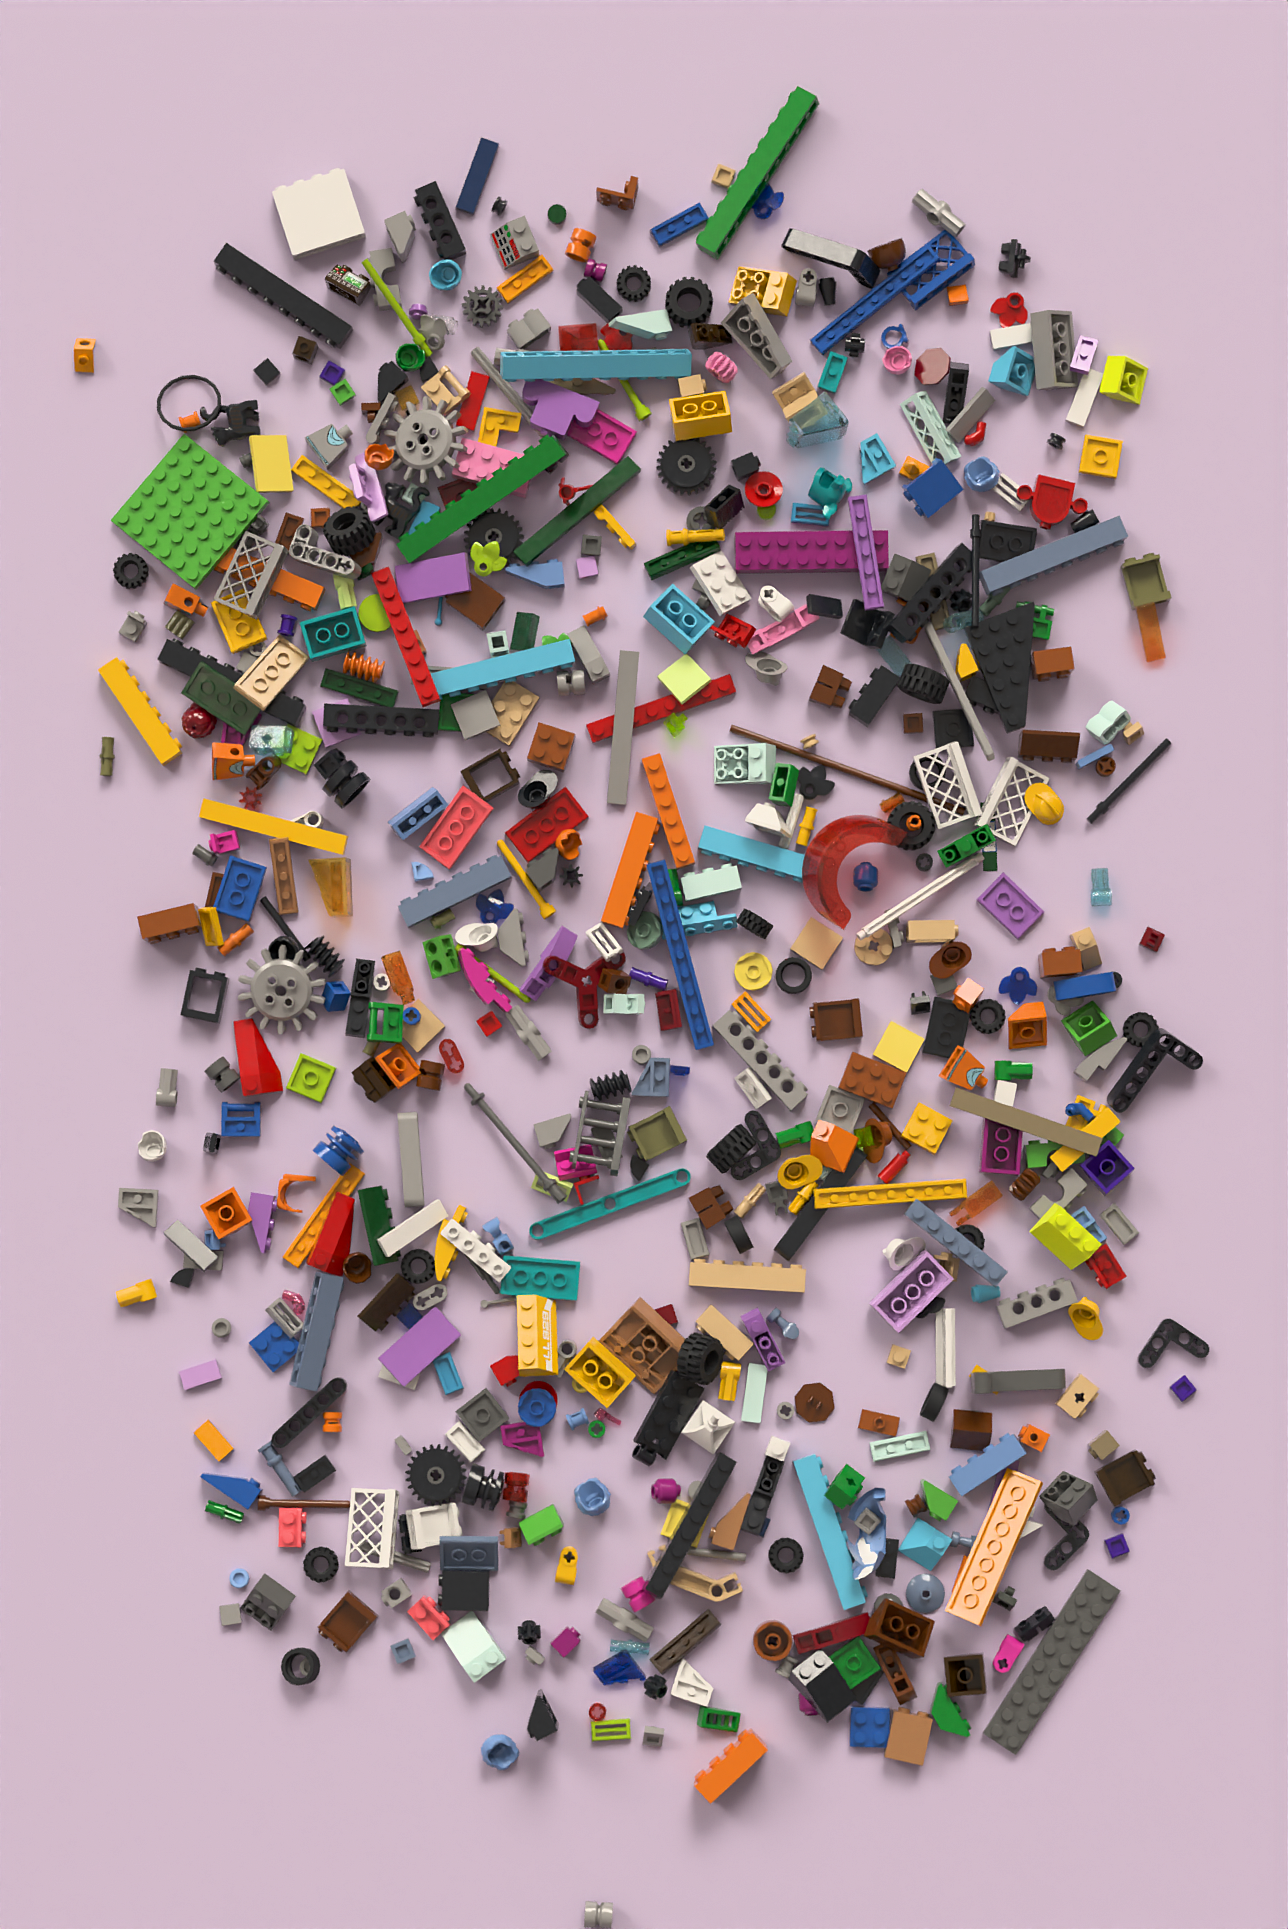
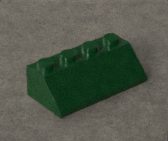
M381 1185L357 1190L373 1265L379 1266L399 1261L398 1257H401L400 1249L391 1256L386 1257L377 1242L379 1238L395 1228V1226L391 1227L390 1219H393L391 1207L387 1208L386 1200H389L387 1189H383Z

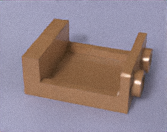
M899 1707L898 1710L893 1709V1718L884 1757L923 1766L933 1721L929 1717V1713L918 1711L917 1714L910 1713V1709Z

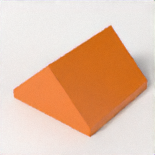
M402 1043L395 1044L375 1058L399 1090L421 1074L419 1071L420 1067Z
M234 1187L200 1206L219 1240L240 1231L253 1221Z

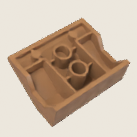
M639 1297L600 1338L599 1342L627 1366L648 1390L655 1394L663 1386L670 1371H677L678 1353L685 1338Z

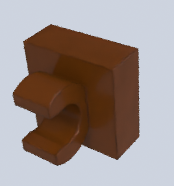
M361 403L362 414H367L368 423H373L376 414H378L381 408V403Z

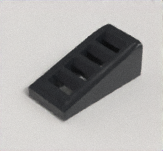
M206 1133L203 1151L217 1154L221 1136L216 1133Z

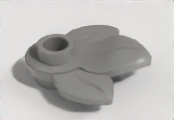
M423 314L420 319L421 329L417 331L419 334L422 333L430 349L439 350L445 345L446 323L441 317L435 321L431 316Z
M1054 985L1047 992L1048 999L1055 1004L1056 1011L1061 1015L1069 1016L1071 1007L1079 1006L1084 1002L1083 997L1056 1001Z

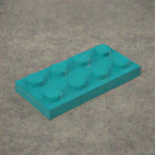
M503 1255V1261L511 1269L501 1280L500 1294L539 1295L545 1298L577 1300L580 1262Z

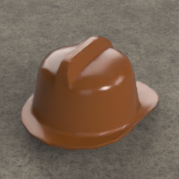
M949 941L945 943L931 957L929 961L930 973L940 979L953 975L970 962L972 957L970 947L963 942Z
M871 1118L865 1123L866 1130L863 1139L868 1141V1138H870V1140L865 1143L863 1141V1146H865L863 1151L868 1154L866 1159L870 1163H877L882 1159L884 1148L892 1141V1131L889 1122H879Z

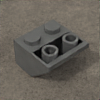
M552 848L547 849L542 853L543 856L540 860L534 859L526 865L527 869L525 872L539 892L555 881L559 859L557 848L553 850Z
M1062 1471L1039 1496L1043 1503L1060 1520L1073 1526L1097 1502L1093 1484L1065 1471Z
M264 1573L240 1609L272 1631L296 1596Z

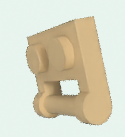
M447 365L443 366L435 376L421 386L422 390L436 406H438L441 399L448 403L444 412L445 416L471 394L451 374V370ZM446 378L459 393L458 396L454 397L441 380Z

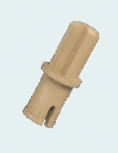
M758 1183L747 1196H744L743 1201L734 1212L743 1219L749 1210L756 1206L755 1203L766 1191L765 1187Z

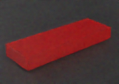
M471 371L467 384V389L471 394L462 402L461 416L457 419L456 427L464 426L470 431H475L490 376Z

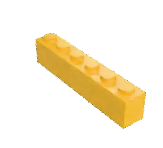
M116 657L99 668L98 671L160 763L165 766L183 754L180 750L182 745L177 738L172 739L169 734L172 730L166 722L162 724L159 719L161 714L155 706L151 708L148 703L151 699L145 691L141 692L137 686L140 683L134 675L130 677L127 672L130 668L124 660L120 661Z

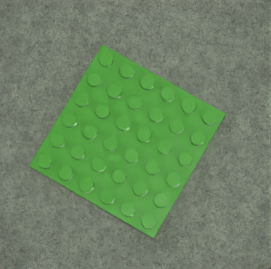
M183 434L114 515L111 521L196 590L270 502L187 435Z

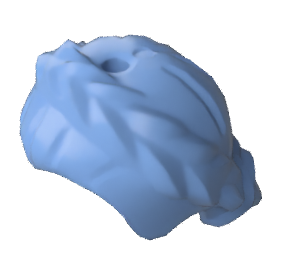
M979 457L965 465V480L972 490L986 492L998 484L1000 471L993 462H990L989 458Z
M597 1478L588 1479L585 1483L578 1485L574 1489L575 1502L583 1514L598 1516L609 1508L611 1494L608 1488Z
M503 1734L490 1736L481 1747L483 1761L487 1765L496 1767L501 1771L508 1769L520 1753L516 1743L510 1737Z

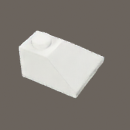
M765 802L762 805L757 803L745 819V822L757 830L788 839L791 838L781 813L775 809L773 804Z

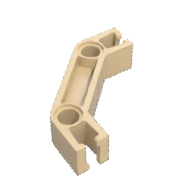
M666 1545L659 1546V1550L662 1551ZM650 1550L647 1554L654 1567L656 1564V1560L653 1557L655 1551ZM683 1566L678 1568L670 1583L717 1602L743 1591L740 1583L737 1584L738 1588L725 1590L723 1583L732 1578L735 1581L738 1580L735 1572L716 1580ZM714 1586L722 1588L723 1591L720 1596H714L711 1593Z

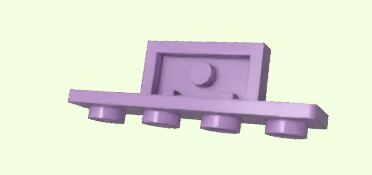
M363 452L355 457L356 463L349 466V478L354 486L353 494L355 498L367 505L369 518L372 522L386 517L388 511L378 471L366 464Z

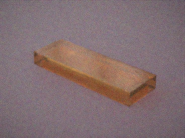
M1150 602L1135 606L1146 661L1151 662L1166 658L1155 603Z

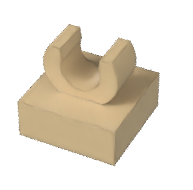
M1129 721L1123 728V737L1128 745L1144 735L1143 727L1139 722L1132 725Z

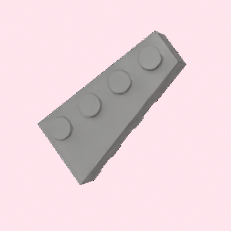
M754 293L742 298L721 321L726 330L770 379L781 374L792 362Z

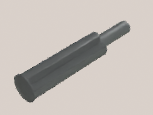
M465 1255L481 1279L487 1281L495 1294L500 1293L490 1274Z

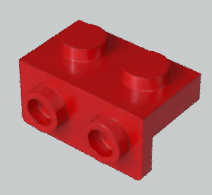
M728 613L718 628L713 625L710 627L715 632L714 636L721 641L727 639V643L735 648L738 645L745 648L757 630L754 626Z
M1107 1243L1099 1247L1085 1261L1091 1271L1094 1269L1098 1275L1095 1278L1100 1287L1104 1286L1108 1289L1127 1277Z

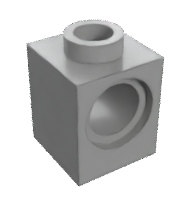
M402 1577L381 1591L383 1594L381 1599L386 1606L390 1605L391 1608L412 1595ZM398 1589L400 1597L393 1599L390 1596V1590Z

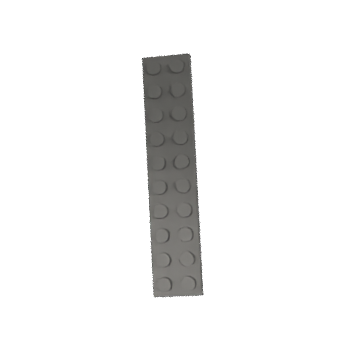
M1089 1569L1086 1570L984 1729L983 1734L1015 1755L1017 1754L1121 1590Z

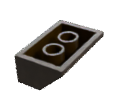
M397 1273L357 1317L375 1332L378 1329L382 1331L389 1324L388 1318L391 1315L395 1317L402 1310L401 1304L404 1301L408 1303L416 1295L413 1292L416 1288L400 1273Z

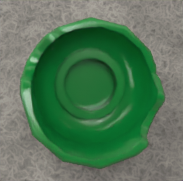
M404 344L398 348L395 354L396 363L403 371L414 372L420 369L425 362V351L421 350L417 344Z

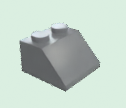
M403 211L384 220L386 230L402 263L406 262L415 238L414 231L416 230L412 216H407L406 212Z

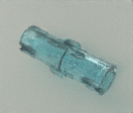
M611 1639L610 1645H618V1647L610 1646V1652H625L627 1655H631V1653L649 1655V1650L641 1649V1647L649 1648L650 1643L632 1642L630 1639L628 1641Z

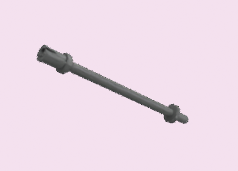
M466 1083L464 1089L473 1099L471 1101L472 1106L477 1104L544 1183V1191H548L557 1204L561 1203L567 1195L556 1184L557 1181L549 1178L487 1105L483 1100L485 1094H478L471 1084Z

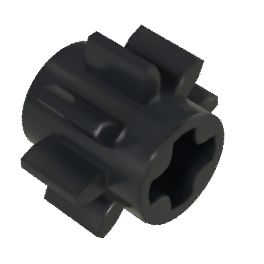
M851 333V337H846L845 351L850 352V357H858L859 353H864L865 339L860 338V333Z
M963 588L961 591H954L951 598H949L952 602L950 607L954 611L957 610L960 614L962 611H969L972 606V594L969 591L966 592Z
M570 864L567 870L562 867L564 875H559V878L565 879L563 885L569 883L571 888H573L574 883L581 884L578 878L583 877V874H578L579 866L574 869L572 864ZM575 872L576 879L568 880L567 873Z
M526 1620L522 1623V1626L517 1627L518 1640H522L524 1644L532 1645L537 1642V1639H541L540 1625H536L535 1621Z
M657 1674L654 1677L649 1676L644 1682V1688L646 1689L644 1694L654 1700L657 1697L662 1698L668 1689L665 1685L667 1680Z

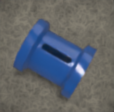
M408 1007L403 1012V1019L409 1025H416L421 1019V1014L416 1008ZM411 1011H414V1014L417 1015V1018H413V1021H410L407 1017V1014H410Z

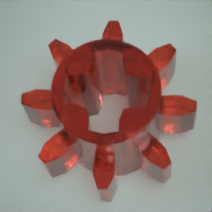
M246 787L245 793L240 792L243 799L239 800V802L246 803L245 809L251 806L256 810L255 805H262L259 798L263 795L261 793L256 794V787L253 791ZM253 794L255 800L248 803L246 797Z

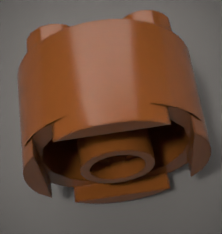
M767 1620L761 1623L754 1632V1648L763 1659L779 1661L789 1654L792 1647V1635L788 1627L782 1622ZM770 1636L773 1638L777 1637L775 1645L773 1643L768 1644Z

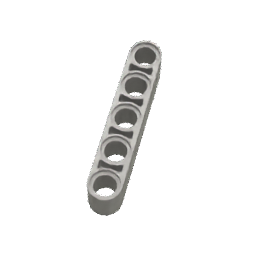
M417 1112L398 1113L405 1207L424 1206Z

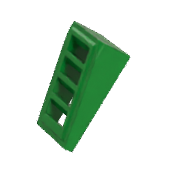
M700 1706L697 1725L701 1728L738 1732L741 1713ZM714 1714H717V1716H716V1721H715V1724H714V1723H713ZM722 1715H725L724 1723L721 1725ZM730 1716H733L732 1724L730 1727L728 1726Z

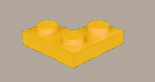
M484 407L478 442L497 447L500 430L519 433L522 413Z

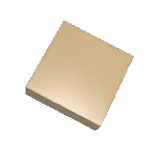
M718 164L711 183L728 189L736 170Z

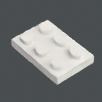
M722 550L690 567L719 616L751 599Z

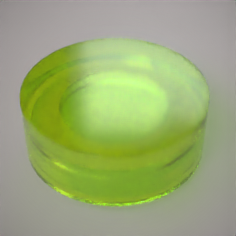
M775 504L765 508L757 507L758 516L764 520L773 518L776 513Z

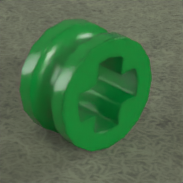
M594 1420L589 1424L588 1432L592 1437L599 1438L605 1433V1425L599 1420ZM596 1423L600 1424L599 1427L603 1429L597 1435L594 1434V1431H591V1427H595Z

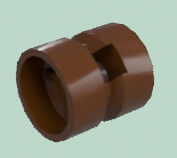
M421 1060L419 1068L421 1075L417 1078L416 1086L440 1091L442 1084L440 1076L444 1074L445 1064Z

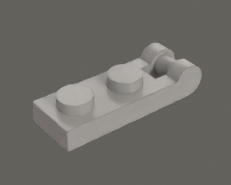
M388 393L366 435L367 442L371 444H378L380 442L379 434L382 428L385 429L390 421L388 419L390 413L396 410L399 404L397 402L398 397Z

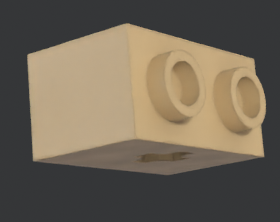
M1078 1374L1055 1404L1072 1418L1076 1419L1077 1416L1081 1418L1087 1410L1085 1406L1088 1402L1092 1403L1099 1395L1097 1393L1099 1388L1082 1374ZM1082 1393L1081 1397L1083 1400L1075 1402L1076 1397L1074 1395Z

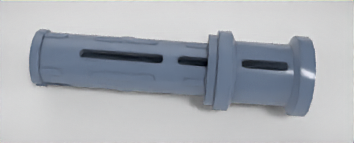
M271 1440L259 1448L258 1452L263 1454L267 1460V1465L273 1467L293 1497L302 1489L283 1463V1456L278 1454Z

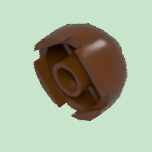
M902 238L867 250L868 256L878 268H887L888 272L899 268L898 264L906 257V247Z

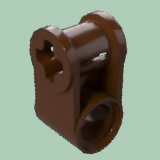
M269 755L261 759L248 771L245 777L250 778L257 786L256 789L260 790L281 768V759L277 755ZM268 761L272 763V769L268 766Z

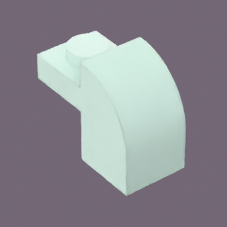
M506 630L487 633L491 658L510 654Z
M604 994L603 1014H644V994Z

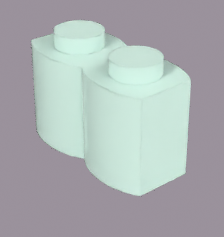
M1110 701L1101 708L1099 714L1088 721L1085 728L1092 737L1106 745L1114 739L1118 731L1122 730L1129 723L1131 717L1124 708Z

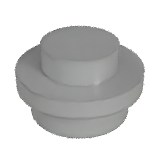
M219 1318L213 1322L212 1332L217 1337H226L231 1332V1324L227 1319Z

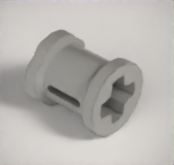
M787 1655L782 1659L779 1668L775 1672L789 1678L795 1664H798V1660Z

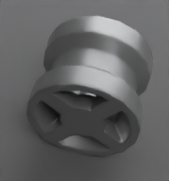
M509 1500L510 1508L506 1515L525 1519L524 1510L528 1504Z

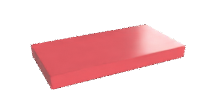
M463 785L419 847L450 870L494 808Z

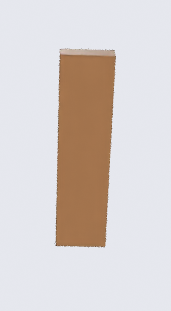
M289 838L269 839L279 915L298 913Z

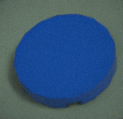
M533 1388L526 1391L520 1397L518 1413L527 1425L541 1427L548 1424L554 1418L556 1402L548 1391L541 1388Z

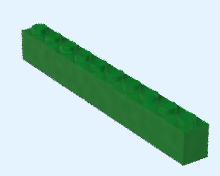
M799 86L790 93L786 105L780 108L778 117L769 125L767 134L759 140L757 149L749 156L744 169L739 171L737 180L728 188L724 200L718 203L716 212L707 220L703 232L701 231L698 234L695 243L699 250L717 260L719 259L820 104L816 95Z
M547 434L539 440L540 445L535 448L531 445L523 451L524 456L519 459L516 456L508 461L509 466L504 470L501 467L491 473L493 475L491 479L487 481L484 478L476 484L478 488L474 491L468 489L460 495L462 497L461 500L455 502V500L445 505V511L440 513L438 510L430 516L431 521L426 524L421 522L414 527L415 532L410 535L407 532L398 538L400 542L396 545L406 560L411 563L565 456L567 453L555 435L549 437Z

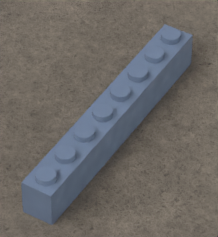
M1117 516L982 570L979 573V579L986 595L993 594V596L1003 593V589L1007 587L1014 589L1020 586L1022 581H1034L1038 579V575L1042 573L1049 575L1056 571L1055 568L1060 566L1066 568L1072 565L1074 560L1079 559V561L1090 558L1089 554L1096 552L1098 555L1107 551L1109 546L1113 545L1115 548L1123 545L1128 534L1120 516Z

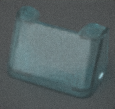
M823 392L789 420L790 426L788 428L790 431L786 434L788 437L786 441L792 448H803L839 440L846 435L849 421L829 395Z

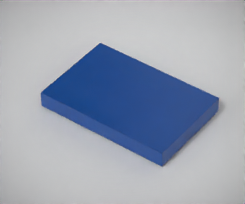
M230 855L213 906L216 907L217 912L250 922L267 867Z

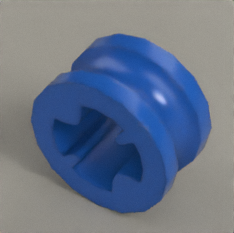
M1118 1506L1112 1510L1111 1518L1117 1524H1125L1128 1522L1130 1514L1126 1508ZM1123 1510L1125 1518H1121L1120 1521H1118L1116 1513H1120V1511Z

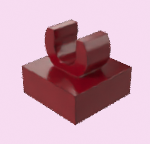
M1147 927L1139 944L1157 952L1165 934Z

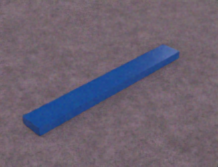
M927 245L810 339L811 343L823 356L941 261L940 257Z

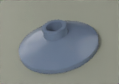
M919 1574L908 1583L906 1597L913 1609L929 1613L941 1606L945 1597V1590L942 1582L934 1575ZM924 1590L929 1591L928 1597H923L922 1593Z

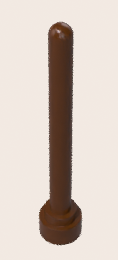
M258 1495V1511H266L270 1507L350 1508V1501L270 1499L266 1495Z

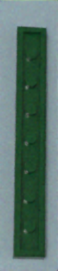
M627 456L514 550V555L527 567L640 473L641 468Z

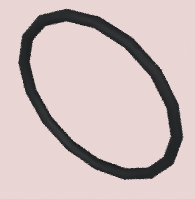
M197 375L180 376L171 380L161 389L157 398V412L161 420L170 428L183 432L196 431L209 425L217 417L221 408V394L216 385L207 378ZM183 379L205 381L213 387L217 395V407L214 414L205 423L196 427L183 428L173 425L165 419L161 412V399L164 392L172 384Z

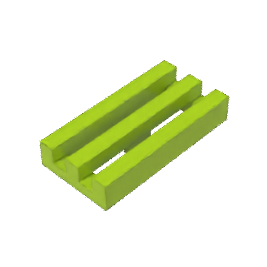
M630 1718L591 1721L592 1741L631 1739ZM624 1723H626V1726H625V1727H610V1728H596V1729H595V1725H610V1724H624ZM627 1731V1734L596 1736V1733Z

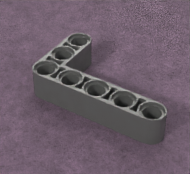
M1065 1369L970 1373L971 1392L974 1394L1066 1388Z

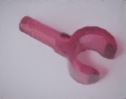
M603 1408L597 1409L594 1413L600 1421L606 1417L618 1425L621 1424L619 1419L608 1414Z

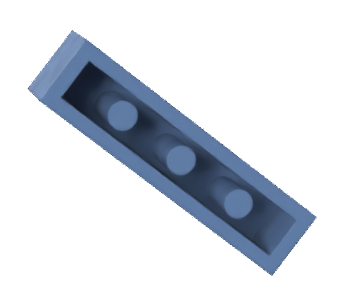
M1009 1433L999 1438V1444L996 1446L990 1444L983 1449L984 1454L979 1457L975 1454L967 1460L969 1464L963 1468L959 1465L951 1470L952 1475L949 1478L961 1496H964L1027 1454L1015 1434L1011 1436Z

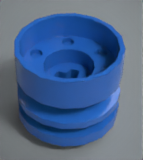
M333 1126L331 1130L337 1134L334 1138L327 1133L326 1136L331 1141L328 1145L320 1141L313 1151L335 1171L344 1176L351 1168L346 1159L350 1157L357 1161L358 1158L352 1152L355 1150L362 1155L364 1150L360 1147L358 1141L345 1130Z

